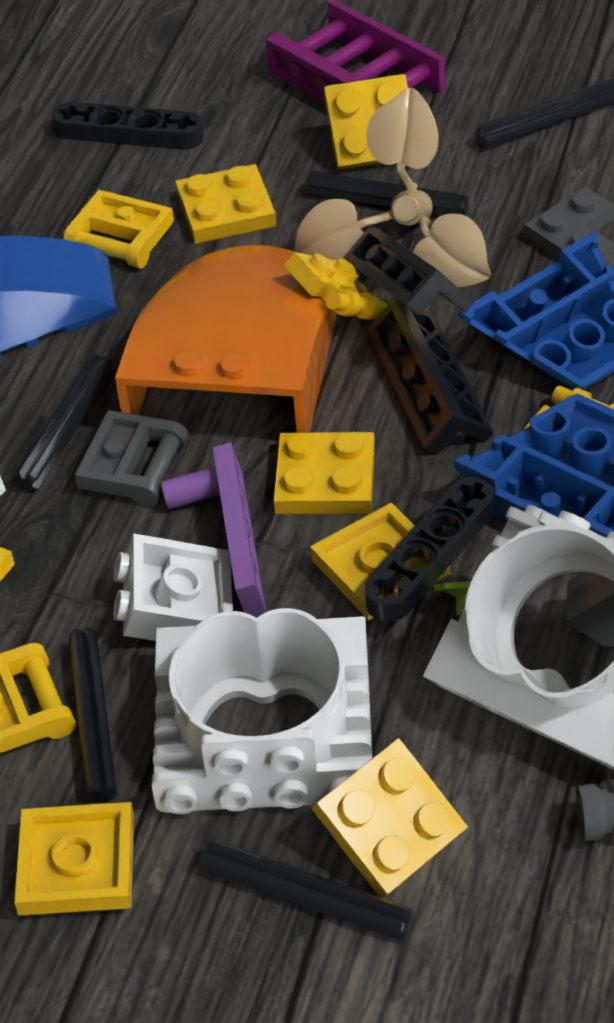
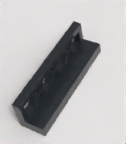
M372 224L343 257L358 271L418 316L425 311L438 294L465 313L474 304L466 294L438 269Z
M393 298L367 331L423 448L439 454L458 431L486 442L493 435L494 431L434 315L424 311L418 316L397 299Z

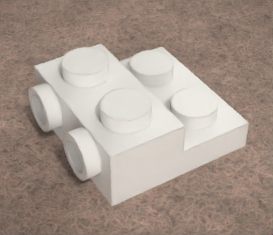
M133 533L126 553L119 552L114 567V582L123 583V590H119L116 595L113 617L114 620L123 621V636L156 641L157 628L196 626L214 614L233 611L229 550Z

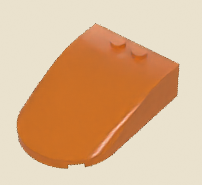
M247 245L226 248L204 255L183 267L165 283L142 309L134 323L115 377L121 412L139 415L148 387L291 396L294 399L297 433H310L336 321V313L326 306L325 301L321 297L311 296L285 268V263L294 251L274 246Z

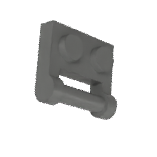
M108 410L75 474L77 489L129 497L144 507L155 506L162 494L161 482L176 451L181 450L186 443L189 434L187 429L175 421ZM149 440L159 442L144 476L134 475L133 473Z

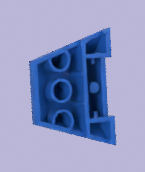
M595 231L561 250L557 262L499 296L493 290L476 300L466 313L462 310L458 312L457 316L498 341L546 377L570 390L575 388L586 390L614 372V270L611 265H606L598 249L600 241Z
M0 236V359H2V351L25 343L27 348L39 344L38 337L58 329L69 333L117 314L108 255L100 249L63 239L32 236Z
M576 393L529 419V427L510 437L502 434L492 439V447L472 458L465 454L454 460V467L462 478L477 476L486 479L494 487V513L492 517L503 525H506L508 521L505 516L510 506L525 511L527 505H532L556 517L559 516L561 510L575 514L591 524L589 530L607 538L609 531H614V410Z

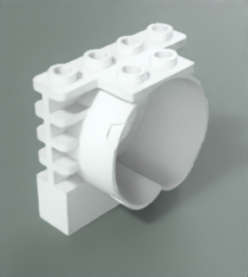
M527 505L525 511L510 506L505 516L508 521L501 535H496L491 544L494 547L493 552H490L484 559L471 581L463 601L465 608L459 620H450L423 676L453 694L614 770V661L591 681L571 689L564 677L555 670L548 668L533 671L523 667L517 657L514 644L515 624L520 609L529 595L544 582L556 576L572 572L597 574L614 582V531H609L607 538L589 530L591 524L588 521L570 512L561 510L559 516L556 517L532 505Z
M281 608L268 611L257 618L244 612L227 611L214 614L196 626L157 628L155 656L157 696L155 698L156 721L154 723V774L152 775V791L157 810L175 814H187L192 811L226 809L229 811H242L248 808H298L303 805H315L372 759L365 617L316 619L301 610ZM286 695H300L312 701L320 709L310 719L296 727L263 736L232 735L205 725L217 707L225 701L237 697L247 698L259 704H268Z

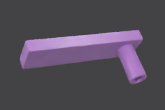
M230 442L213 447L216 467L162 481V489L169 509L216 496L221 497L235 590L244 613L257 618L267 611L244 477Z

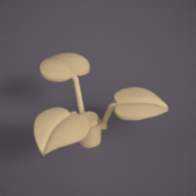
M406 88L375 112L368 124L366 134L368 147L377 161L386 165L397 163V173L405 184L406 191L400 192L394 197L391 203V211L357 221V212L354 205L348 200L329 199L319 203L309 211L300 224L296 236L295 251L312 256L318 253L332 260L344 259L343 257L364 233L361 228L395 219L398 223L406 226L420 224V231L426 238L422 239L415 246L413 253L438 269L457 287H467L487 281L491 277V272L487 260L486 244L481 230L472 219L462 214H445L433 222L431 230L428 228L430 224L429 217L433 208L432 201L425 192L417 190V184L412 182L405 170V165L414 169H422L432 162L438 149V129L433 113L422 95L414 88Z

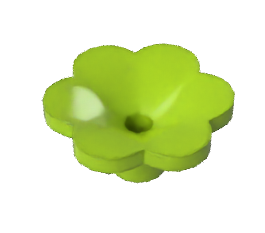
M471 581L432 585L433 592L446 593L456 598V615L461 616L465 608L463 601Z

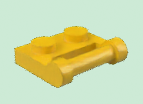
M98 190L66 228L63 240L96 247L108 256L126 260L129 266L142 269L148 262L151 250L173 224V210L170 207ZM90 231L131 240L132 242L131 244L91 234Z
M39 643L26 644L0 653V753L47 736L52 739L64 738L70 735L76 728V721L70 708L63 706L47 669L49 658L43 645ZM20 673L28 675L41 706V712L28 715L13 679L14 675Z

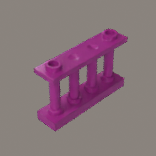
M329 0L327 2L329 24L299 43L290 40L278 32L265 39L268 72L325 103L324 86L374 79L390 68L406 75L408 88H412L420 83L439 94L445 91L444 56L336 0ZM335 38L347 44L325 58L314 53V51ZM362 53L374 58L373 61L353 73L341 67Z

